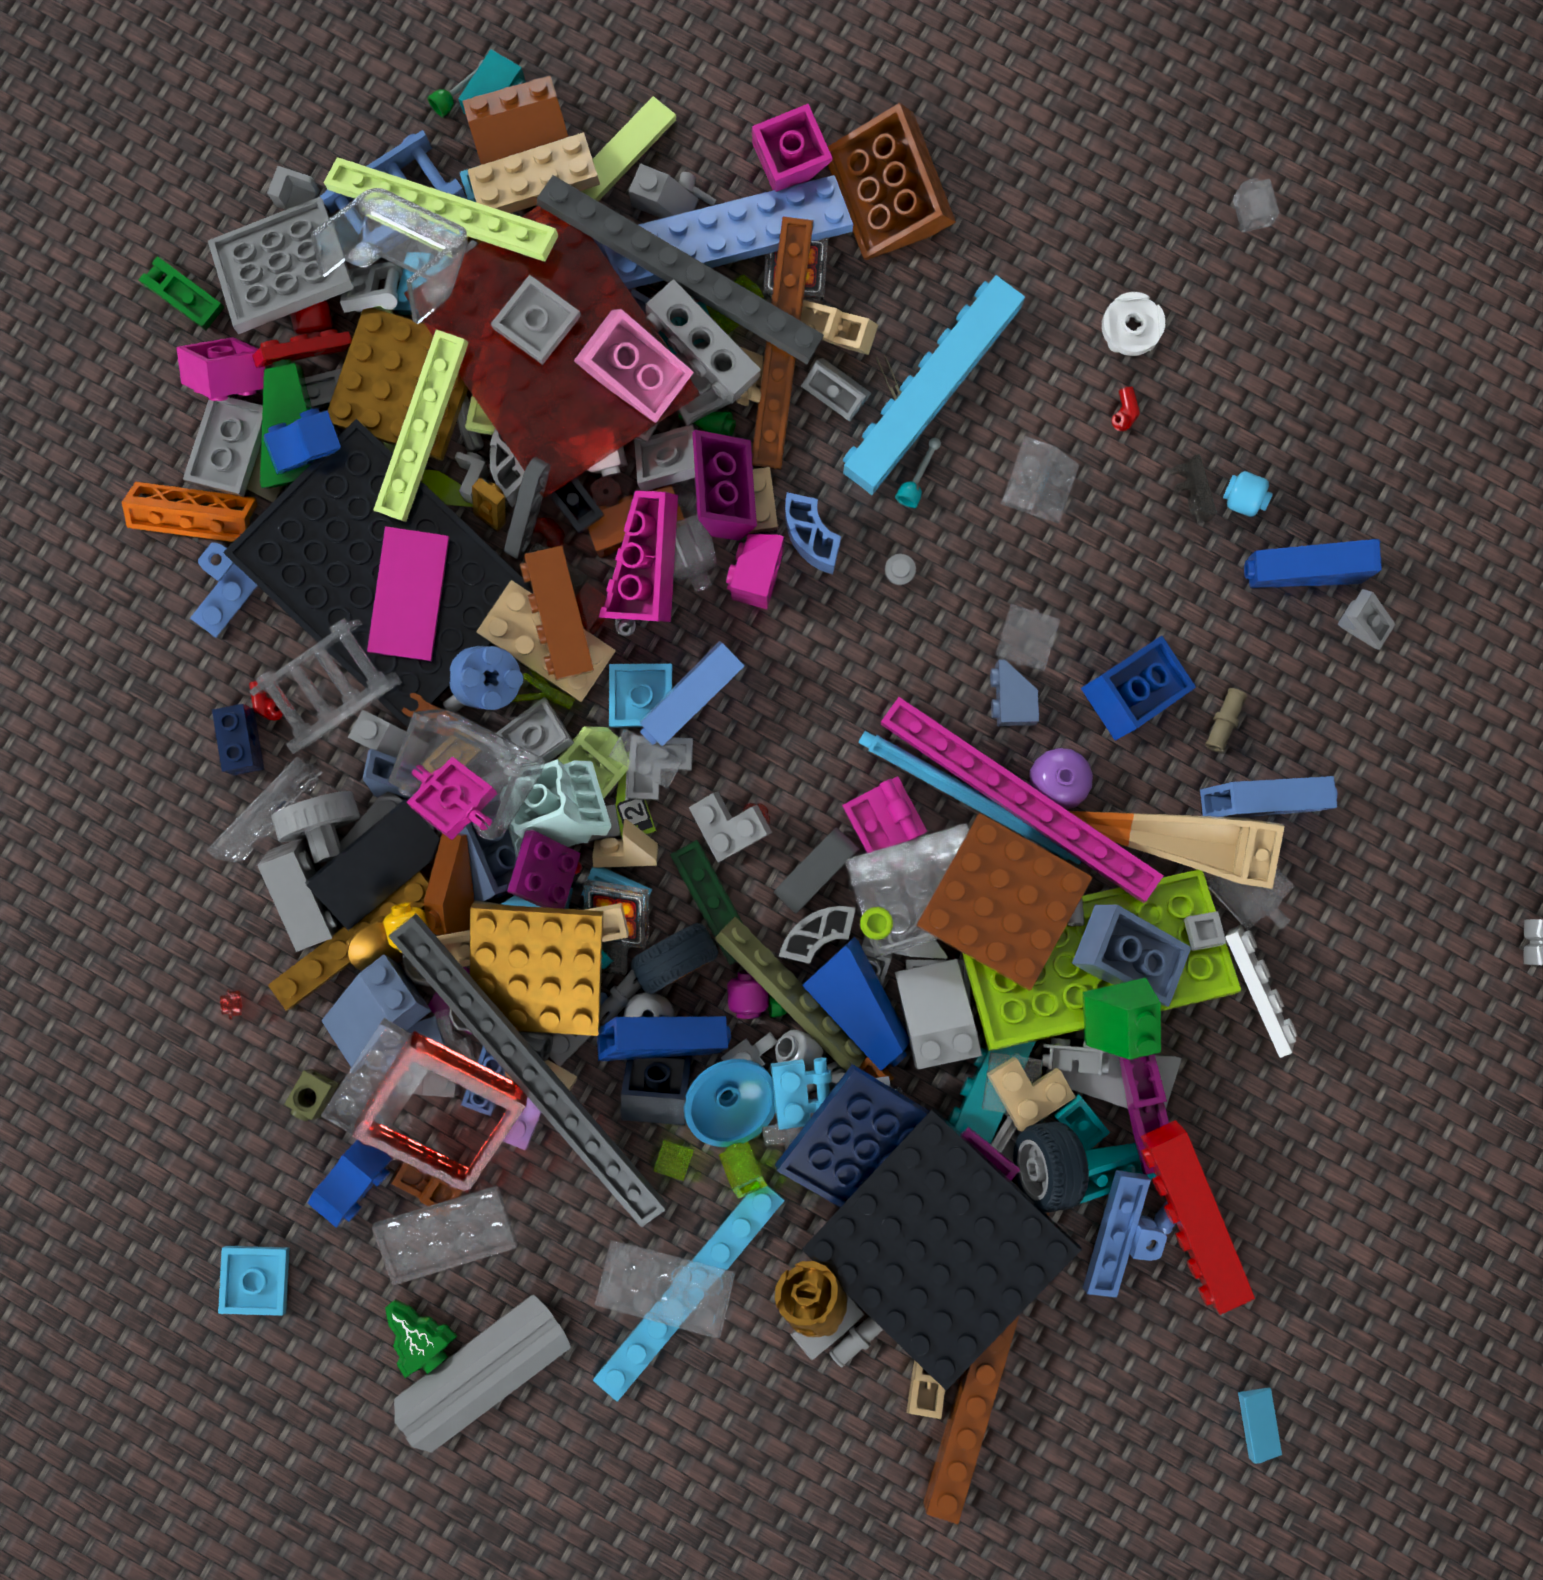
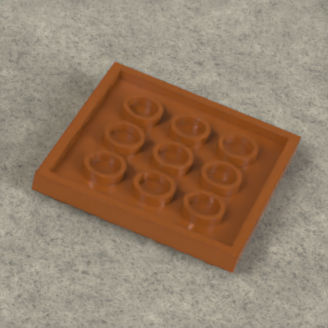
M979 813L916 926L1030 991L1093 877Z

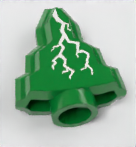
M397 1299L385 1307L388 1325L396 1335L393 1347L399 1356L397 1366L404 1378L409 1377L421 1368L428 1374L448 1357L444 1349L455 1340L457 1335L447 1324L439 1325L431 1316H419L412 1306Z

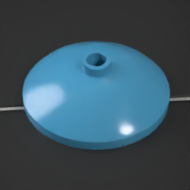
M745 1059L722 1061L704 1070L689 1087L684 1104V1117L691 1132L702 1142L717 1147L736 1146L755 1138L768 1126L776 1112L772 1076L758 1063Z

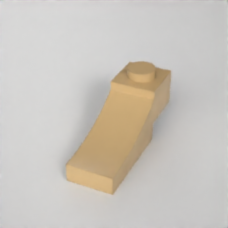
M803 300L801 322L824 335L822 341L869 355L878 324L869 318Z

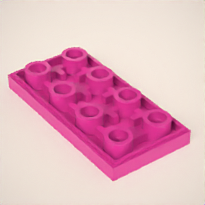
M385 526L367 652L432 662L449 536Z

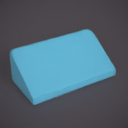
M1271 1388L1238 1392L1249 1459L1254 1464L1282 1455Z

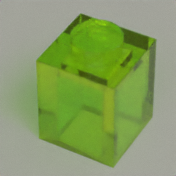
M749 1142L732 1144L726 1148L725 1152L718 1154L731 1189L738 1199L768 1186L755 1152Z

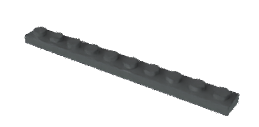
M552 175L537 197V206L669 283L674 279L688 295L805 364H808L824 336L822 333L558 177Z

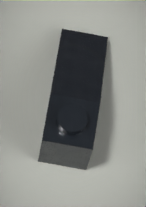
M549 441L523 459L527 466L534 457L551 465L545 492L579 534L604 516L603 512Z

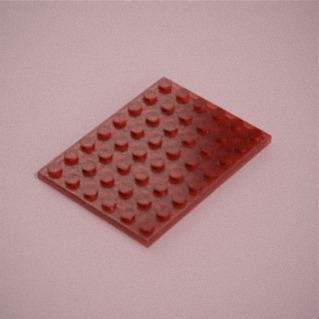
M537 206L522 217L556 228L559 235L546 262L483 241L404 292V295L432 337H434L437 329L469 342L458 375L524 472L534 457L551 465L544 492L540 491V495L545 498L700 395L698 389L689 378L659 420L654 423L599 383L574 362L575 358L611 310L622 309L669 351L670 349L650 320L646 319L647 316L593 238ZM529 275L575 307L581 314V317L543 365L491 326V322Z

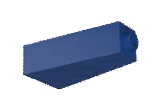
M1380 539L1257 550L1245 561L1244 575L1246 579H1249L1250 588L1362 584L1382 571Z
M854 937L802 986L881 1071L888 1064L895 1067L907 1056L904 1050L910 1043L909 1037L859 941Z
M726 1016L615 1017L599 1028L597 1036L598 1061L718 1054L728 1049L731 1031L726 1024Z

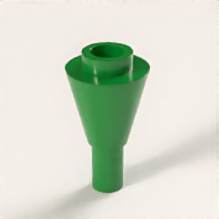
M713 412L694 422L696 426L705 432L731 437L736 427V421L733 420L731 412ZM679 413V419L683 420L682 416Z

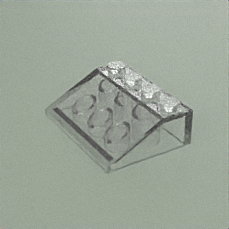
M966 823L845 860L849 882L861 917L868 909L881 907L887 910L893 919V928L888 936L879 940L869 938L875 958L938 939L918 928L916 924L969 831Z

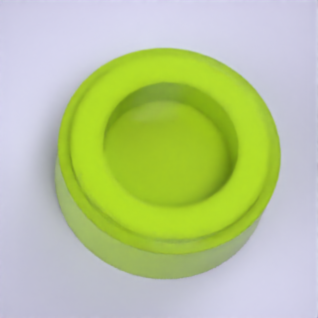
M872 907L862 915L860 927L865 936L873 940H879L889 935L893 928V919L884 908Z

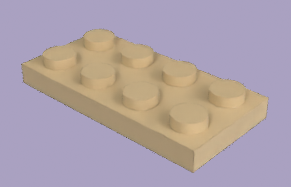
M584 132L468 169L476 202L507 213L535 206L537 197L552 175L580 191L600 185Z
M511 580L476 633L495 646L508 651L516 660L579 702H582L616 650L584 629L594 671L556 681L554 674L548 675L544 657L549 656L546 643L540 645L536 626L541 625L538 612L532 614L528 595L532 593Z

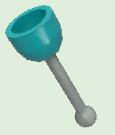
M938 438L930 439L929 449L913 481L905 482L899 487L895 499L902 505L917 508L922 496V490L918 483L934 451L941 446Z

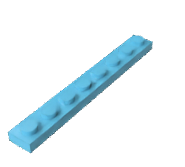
M760 1178L596 1374L593 1381L618 1402L785 1199Z

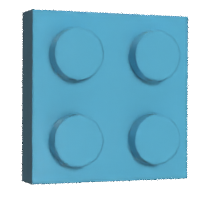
M609 664L610 728L643 727L640 721L672 689V664Z
M222 1247L218 1314L279 1316L286 1314L290 1247Z

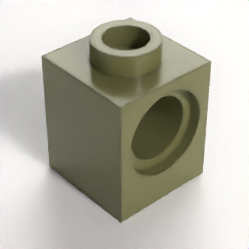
M314 1069L303 1070L284 1105L291 1108L290 1113L300 1120L308 1121L309 1119L320 1118L339 1083ZM308 1088L316 1093L317 1098L313 1106L309 1105L304 1098L305 1091Z

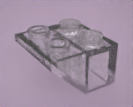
M1025 436L1017 453L1000 504L1060 523L1079 464L1057 447Z

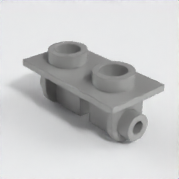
M1051 1038V1045L1044 1044V1047L1050 1048V1054H1043L1042 1067H1049V1071L1057 1068L1061 1071L1072 1072V1060H1079L1078 1073L1101 1075V1072L1108 1073L1109 1060L1102 1059L1103 1053L1108 1052L1089 1047L1085 1041L1083 1047L1070 1046L1071 1040Z

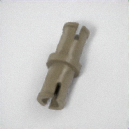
M1235 688L1228 689L1220 712H1216L1213 718L1215 724L1205 743L1208 749L1219 753L1225 752V747L1233 729H1236L1239 725L1238 716L1248 697L1245 692Z

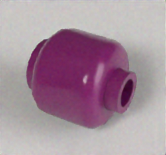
M746 970L739 971L737 977L728 981L729 1010L736 1013V1016L741 1019H753L762 1016L761 1012L769 1007V993Z

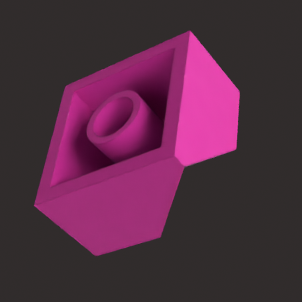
M809 104L752 126V144L772 190H775V192L808 182L832 161L831 153Z
M234 337L177 347L181 384L193 389L196 393L208 397L211 401H223L228 399V395L233 394L243 396L255 394L256 390L263 389L264 369L266 367L256 368L252 355L258 348Z
M748 534L746 542L739 543L735 558L737 564L736 566L730 565L726 583H728L727 589L731 590L732 600L768 610L784 553V536Z

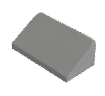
M824 358L816 360L801 387L848 421L854 418L871 395L870 391Z

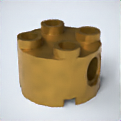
M815 1261L799 1262L795 1264L796 1267L790 1271L786 1270L781 1275L775 1287L776 1306L780 1314L797 1333L806 1337L831 1336L838 1330L847 1312L846 1293L843 1291L838 1279L825 1265Z

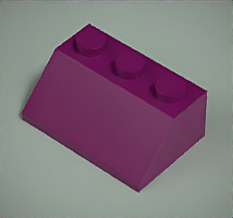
M694 430L692 436L698 520L712 537L739 541L757 527L751 440Z

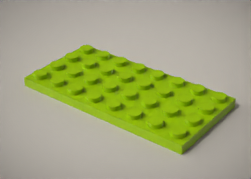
M1194 870L1163 877L1145 903H1142L1120 887L1082 896L1084 925H1066L1030 991L962 953L989 1051L1084 1029L1082 992L1113 985L1072 964L1095 905H1119L1190 946L1184 919L1188 916L1216 912L1203 871ZM1226 943L1222 946L1190 950L1169 1007L1161 1005V1011L1233 995L1241 991Z

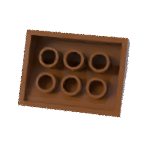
M898 103L827 146L832 156V161L828 164L831 175H835L853 222V233L864 260H869L929 238L956 223L914 112L901 103Z

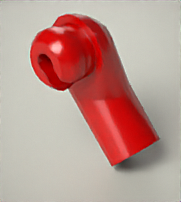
M1132 386L1118 391L1122 407L1111 419V423L1117 431L1128 430L1139 417L1140 410Z

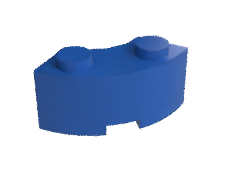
M318 408L300 413V419H297L288 426L286 423H281L268 428L269 433L264 434V442L277 475L313 463L312 460L327 457L341 448L328 410L324 412H319Z
M363 1133L341 1156L331 1172L313 1191L308 1204L336 1228L344 1219L350 1222L361 1210L362 1206L358 1203L373 1185L378 1187L390 1174V1171L386 1168L393 1157Z

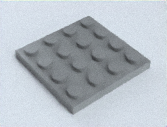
M321 197L208 240L231 322L237 334L354 289L327 207Z

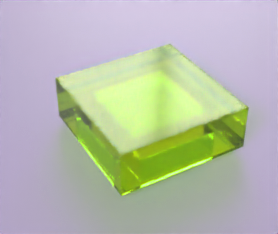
M664 1139L653 1171L684 1181L694 1149Z

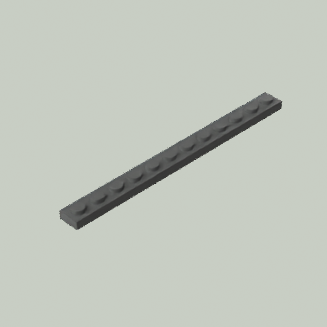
M415 913L391 932L388 937L640 1227H643L664 1212L667 1208L665 1200L422 919Z

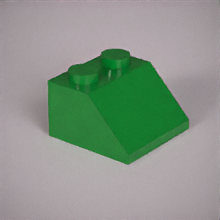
M1147 978L1082 992L1084 1037L1087 1046L1129 1060L1161 1053V1002Z

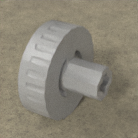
M341 791L310 798L280 809L271 815L278 841L289 842L307 838L314 863L330 861L341 853L342 848L336 829L360 818L352 791Z

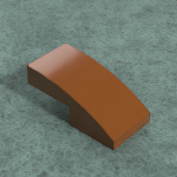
M406 1153L390 1180L392 1185L416 1196L421 1203L446 1216H449L465 1189L457 1181L409 1153Z

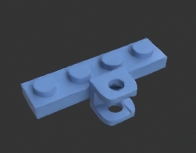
M211 543L199 557L198 563L205 572L219 582L190 619L217 638L258 585L223 553L227 549L226 547L218 543ZM216 554H219L222 559L219 565H213L211 562V558Z
M1118 1170L1115 1172L1083 1289L1087 1294L1117 1297L1129 1254L1133 1259L1149 1261L1157 1260L1162 1256L1167 1236L1163 1231L1155 1228L1156 1225L1152 1218L1141 1215L1151 1181L1146 1174ZM1151 1240H1156V1245L1153 1248H1146L1151 1245Z

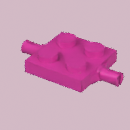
M451 757L441 768L432 773L427 771L422 765L416 766L419 772L415 768L413 769L412 775L420 780L422 784L419 790L407 801L408 805L450 840H453L470 822L476 824L481 830H487L486 825L490 827L492 820L481 811L497 795V792L491 785L454 757Z

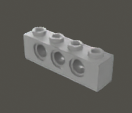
M674 279L646 303V321L656 332L661 330L669 338L667 341L670 347L679 355L683 353L691 361L689 364L693 371L700 377L705 376L712 383L713 391L721 399L727 398L733 404L759 380L761 369ZM674 317H682L687 323L683 326H675L671 320ZM697 339H703L709 346L704 349H698L693 345V342ZM723 361L729 364L730 369L722 372L717 370L714 365L717 362Z

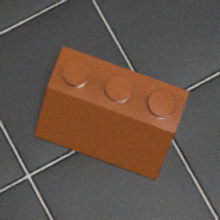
M551 76L534 79L462 101L481 165L568 137Z

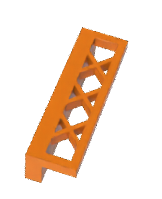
M135 481L123 499L122 507L127 528L234 542L250 526V517L257 507V499L255 497H240L232 494ZM140 494L152 495L146 498L139 497ZM175 498L183 499L177 502L169 501ZM205 502L214 503L208 506L199 505ZM236 506H238V507H244V509H243L242 511H241V510H233V509H230V508H233V507H236Z

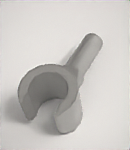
M682 172L678 183L694 196L714 206L717 200L695 187L696 177L689 172Z

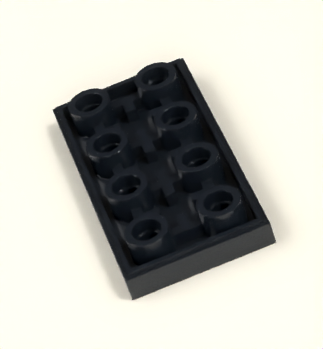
M404 799L309 878L305 884L349 931L436 858L441 839L423 818L408 805L407 800Z

